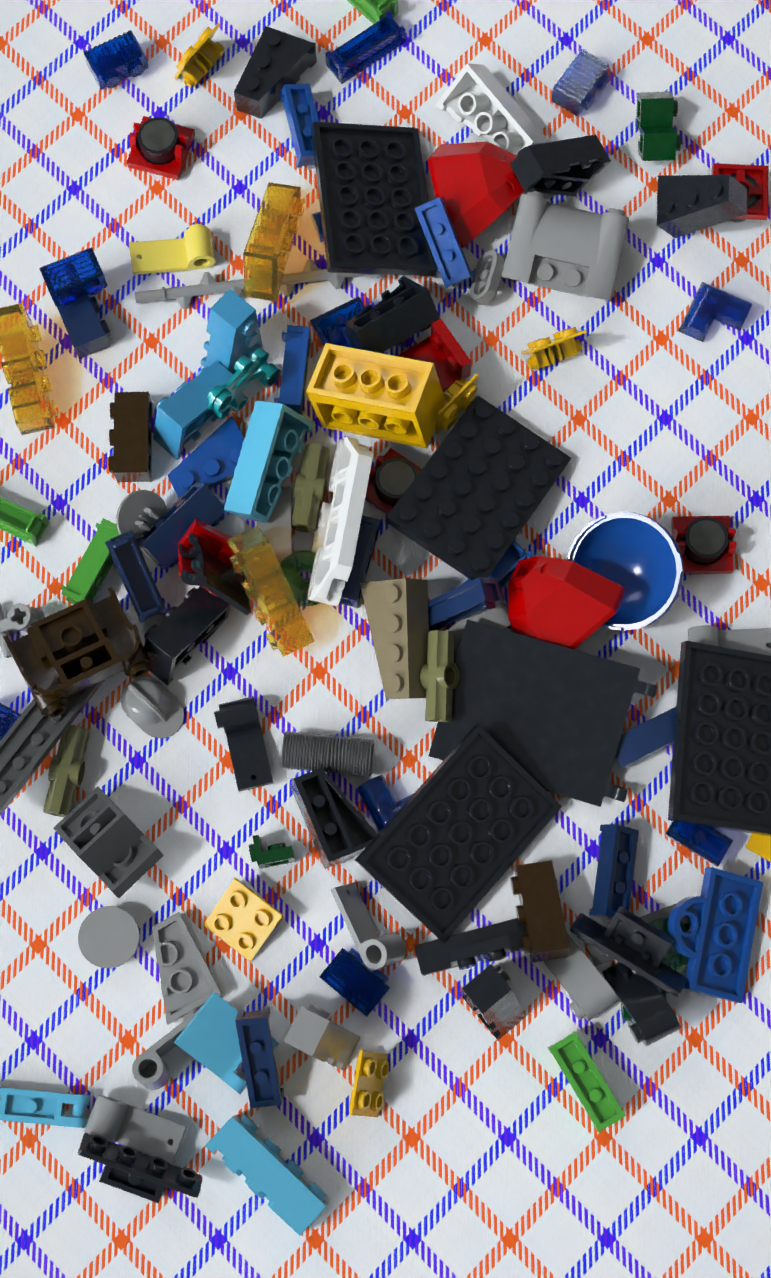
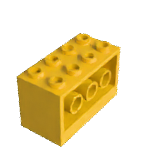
M325 343L306 390L323 428L426 449L429 446L437 424V413L443 408L445 402L434 363Z

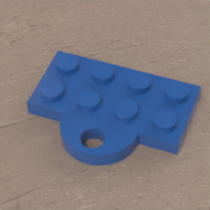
M705 867L701 895L684 898L674 906L668 919V934L674 938L672 943L674 948L681 955L689 958L686 971L688 980L683 989L734 1003L743 1002L763 882L717 868ZM684 915L689 920V928L686 932H683L680 927V920Z

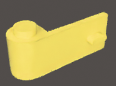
M202 224L191 225L185 231L184 238L129 242L133 275L205 269L213 266L216 262L211 230Z

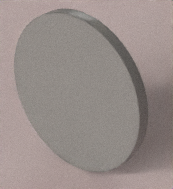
M137 490L128 494L120 503L116 514V526L119 534L121 535L132 530L137 539L145 531H151L150 526L167 510L164 500L158 494L148 490Z
M114 906L101 907L91 912L82 922L78 934L79 948L83 956L91 964L101 968H116L128 962L137 951L140 941V931L136 920L124 909Z

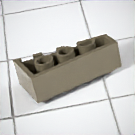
M402 578L360 583L385 698H426V689L421 684L420 672L422 667L427 664L429 632L428 580Z

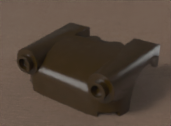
M112 587L108 588L110 596L99 602L93 603L92 600L86 601L84 599L32 623L31 627L26 629L28 634L10 642L7 635L3 637L42 715L50 717L61 715L66 711V706L69 702L67 697L122 671L126 676H132L133 678L141 677L148 672L151 660L141 642L136 624L131 625Z

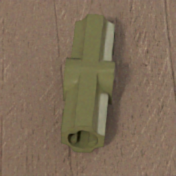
M312 443L305 445L301 472L296 477L294 489L295 505L291 526L300 532L309 533L316 531L320 503H323L327 483L325 475L330 450L321 444Z
M432 630L428 632L427 664L422 667L420 672L421 684L426 689L425 721L450 722L452 721L453 689L458 686L460 679L458 667L454 664V632Z
M70 725L62 735L57 756H53L49 767L48 780L50 785L46 795L44 813L65 817L72 811L77 787H80L84 777L85 761L83 760L90 735L89 729Z

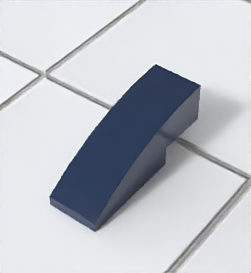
M676 707L621 734L615 755L621 768H628L651 754H656L674 744Z

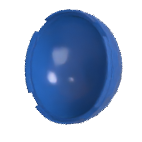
M619 512L602 516L592 521L578 534L569 550L568 561H573L623 586L626 590L617 613L602 625L603 627L624 631L648 626L670 610L682 588L683 557L674 537L660 523L642 514Z

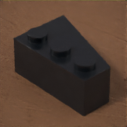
M266 26L234 90L236 109L262 119L280 100L279 97L283 86L296 84L308 67L312 68L317 63L315 43Z
M590 135L524 147L518 152L517 157L510 163V166L523 190L526 192L537 191L546 194L574 196L607 166L611 160L597 135Z
M730 175L658 176L657 226L674 238L747 214V188Z
M402 276L398 280L399 286L391 293L389 290L384 291L381 294L382 300L374 307L372 305L366 306L345 324L355 349L384 354L385 351L393 346L405 343L415 333L430 328L431 323L440 318L429 289Z
M203 587L192 588L184 597L183 603L178 607H171L164 616V620L158 626L156 624L152 625L145 633L144 648L151 660V665L148 667L149 671L168 686L173 681L172 673L181 662L187 665L192 659L189 654L201 642L205 644L228 618L231 605L220 597L212 595Z
M322 768L293 779L290 788L325 869L360 855L377 836L378 833L365 820L363 814L354 808L347 800L346 795Z
M490 964L458 993L498 1041L526 1016L512 988L508 985L512 981L501 966L495 969Z

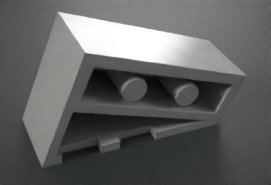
M311 1003L308 1009L301 1006L283 1042L344 1071L360 1036L327 1020L330 1013Z

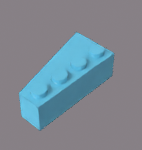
M256 400L238 463L234 470L230 490L226 497L224 510L242 519L267 523L282 493L280 485L286 477L289 478L293 470L290 464L295 454L301 453L305 445L302 439L306 431L311 432L315 423L284 404Z
M238 1114L232 1116L205 1147L213 1154L218 1149L224 1155L222 1157V1160L225 1162L224 1165L238 1176L243 1174L247 1178L245 1183L261 1199L265 1197L269 1201L268 1206L301 1236L327 1207L328 1203L324 1200L327 1196L326 1193L314 1182L309 1185L301 1177L304 1174L303 1170L290 1159L286 1163L278 1155L281 1151L279 1146L269 1137L263 1140L255 1132L259 1127L246 1114L242 1118Z

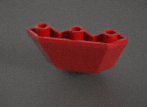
M487 141L441 144L427 160L436 198L445 197L447 202L444 204L462 249L504 213L524 191L510 166V163L517 155Z
M545 556L527 558L518 561L508 583V618L514 633L575 649L617 613L626 590L623 586L573 561Z

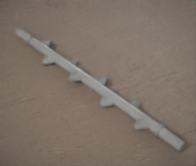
M308 259L303 271L267 276L260 267H255L251 278L216 282L210 272H204L198 285L174 288L162 287V289L135 292L136 303L160 300L167 302L168 299H176L183 309H188L193 296L226 293L229 289L240 296L243 290L278 286L286 297L291 295L295 284L329 280L335 289H340L345 278L373 274L328 273L327 269L319 270L313 260Z

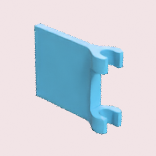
M213 992L174 1043L241 1094L247 1085L244 1079L234 1072L242 1062L235 1022L238 1010L217 993ZM272 1037L273 1049L275 1050L279 1043Z

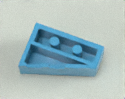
M229 289L210 308L206 330L210 334V341L204 342V349L208 352L207 356L201 359V365L209 367L218 361L234 375L236 373L234 366L237 360L243 355L250 359L258 348H262V340L256 309L233 290Z
M216 361L209 367H203L190 382L182 383L169 398L164 397L156 407L157 414L153 440L178 460L183 455L182 447L191 438L196 441L201 436L199 430L209 420L214 423L219 418L208 408L209 400H207V396L215 386L220 387L226 384L233 374Z

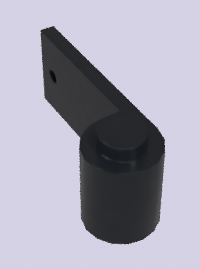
M254 697L219 704V711H214L218 729L224 728L238 791L241 792L274 784Z
M620 962L602 971L604 978L631 1017L633 1024L629 1026V1029L637 1043L643 1042L645 1046H649L680 1029V1024L674 1011L653 982L643 976L636 975L630 968Z

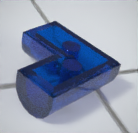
M702 282L678 332L704 343L714 320L740 331L753 303Z
M359 296L310 320V324L323 347L325 343L355 348L345 324L365 308Z
M383 775L374 777L357 788L378 832L385 827L413 795L411 794L396 801Z
M672 821L665 833L667 837L717 867L733 842L731 838L712 827Z

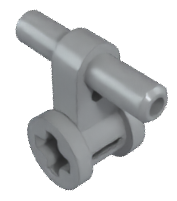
M0 603V646L3 657H12L3 637L7 635L11 642V634L20 630L27 632L26 629L30 628L32 623L45 618L42 610L18 603L9 609L7 618H5Z

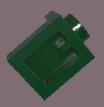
M252 836L254 844H249L250 857L252 862H257L260 869L296 862L292 846L286 847L285 843H277L268 846V851L263 852L260 836Z

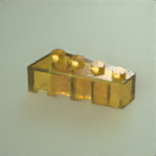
M268 183L243 253L245 297L277 302L289 253L292 250L294 233L297 234L299 216H303L305 199H301V187Z
M23 303L0 308V353L3 359L6 358V361L1 362L6 381L12 386L7 389L15 423L21 434L25 435L55 428L53 418L58 417L54 400H49L48 392L52 391V385L49 375H44L43 367L47 366L44 350H39L38 342L42 341L38 324L33 325Z
M258 525L226 540L233 554L230 557V561L236 573L241 572L246 581L242 583L243 589L248 599L254 598L258 608L254 609L257 619L261 625L266 623L270 633L266 634V638L272 650L278 649L284 657L315 642L272 546Z

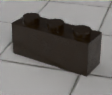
M115 392L114 402L110 403V418L114 420V429L109 430L110 446H113V456H109L108 466L109 472L114 474L117 482H151L153 402L149 392Z
M552 860L517 865L515 876L510 877L512 893L513 895H518L520 905L516 906L518 923H524L526 934L521 935L524 953H530L531 963L567 958L570 946Z

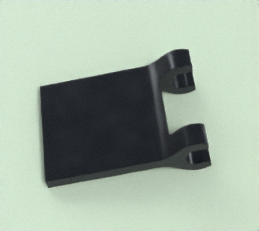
M190 533L188 535L189 542L194 546L186 547L180 543L179 553L185 558H195V560L191 561V569L196 573L189 574L182 570V581L187 585L205 587L245 615H248L251 609L246 578L207 552L202 547L199 537Z

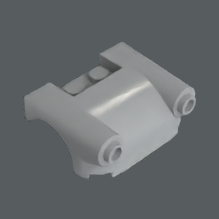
M534 191L527 192V195L521 194L501 276L502 279H513L533 286L578 296H590L610 302L629 223V218L625 216V211L609 208L608 212L599 214L548 203L546 199H543L544 194Z

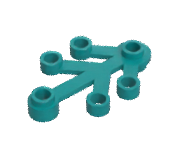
M261 347L252 354L250 359L245 355L241 356L234 366L236 373L229 381L220 387L215 386L207 396V400H209L208 408L218 417L224 419L230 413L232 407L239 411L245 406L248 401V397L243 393L245 389L259 382L266 388L271 387L279 378L281 370L274 364L266 362L269 354Z

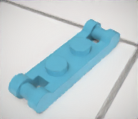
M0 1087V1120L76 1128L86 1127L85 1109L86 1105H89L90 1095ZM65 1103L74 1104L72 1116H63Z

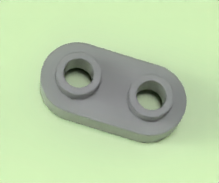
M489 250L484 253L476 266L475 276L470 288V297L480 305L491 302L497 295L498 285L504 268V258L496 251Z

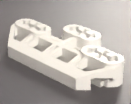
M346 436L338 442L329 482V491L334 492L332 504L323 502L312 547V553L316 554L308 590V600L336 607L340 602L345 581L348 582L352 570L373 459L372 451H369L368 446L359 444V439Z

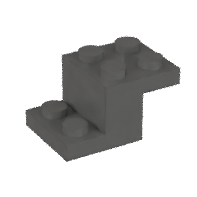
M98 786L53 828L75 854L118 898L129 890L164 856Z

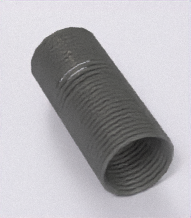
M286 731L282 744L281 767L282 769L291 768V770L300 769V771L309 770V772L322 768L328 774L331 772L332 774L342 773V775L350 774L370 777L374 740L347 737L346 739L345 736L339 737L338 735L335 740V736L332 735L326 736L323 734Z

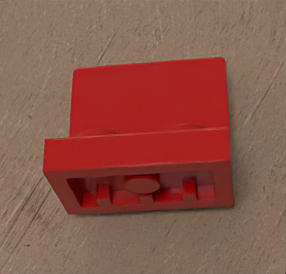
M441 318L431 323V335L428 338L397 355L398 357L434 363L442 392L446 391L456 380L466 379L471 374V360Z
M196 518L178 543L179 575L181 577L182 570L189 574L196 573L191 569V561L195 560V558H185L179 553L180 543L186 547L194 546L189 542L188 535L190 533L199 537L202 547L207 552L231 568L234 567L246 551V543Z

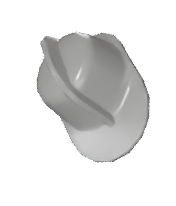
M146 676L135 678L122 691L121 705L123 711L145 733L151 737L162 739L171 737L179 731L184 720L183 706L177 697L160 681Z

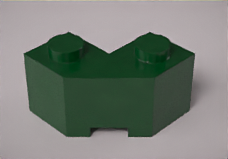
M670 92L637 93L636 127L640 132L638 153L642 161L675 160L676 151H680L681 137L672 126L673 117H677L678 102L674 100Z

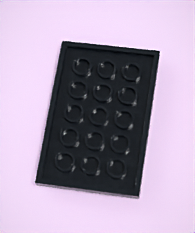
M313 122L311 134L328 273L435 276L438 267L414 209L428 202L418 128Z
M477 395L387 515L385 522L471 581L478 577L488 578L566 468L571 457Z
M691 641L681 643L668 820L771 836V656Z
M475 724L355 861L432 934L444 943L562 806L480 725Z

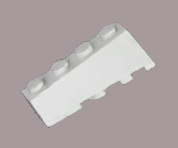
M467 63L436 104L441 110H446L458 122L470 127L478 136H482L490 141L491 144L516 155L524 147L549 142L485 65Z

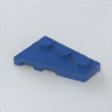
M233 416L226 420L167 475L178 498L196 482L203 483L211 489L233 478L244 437Z

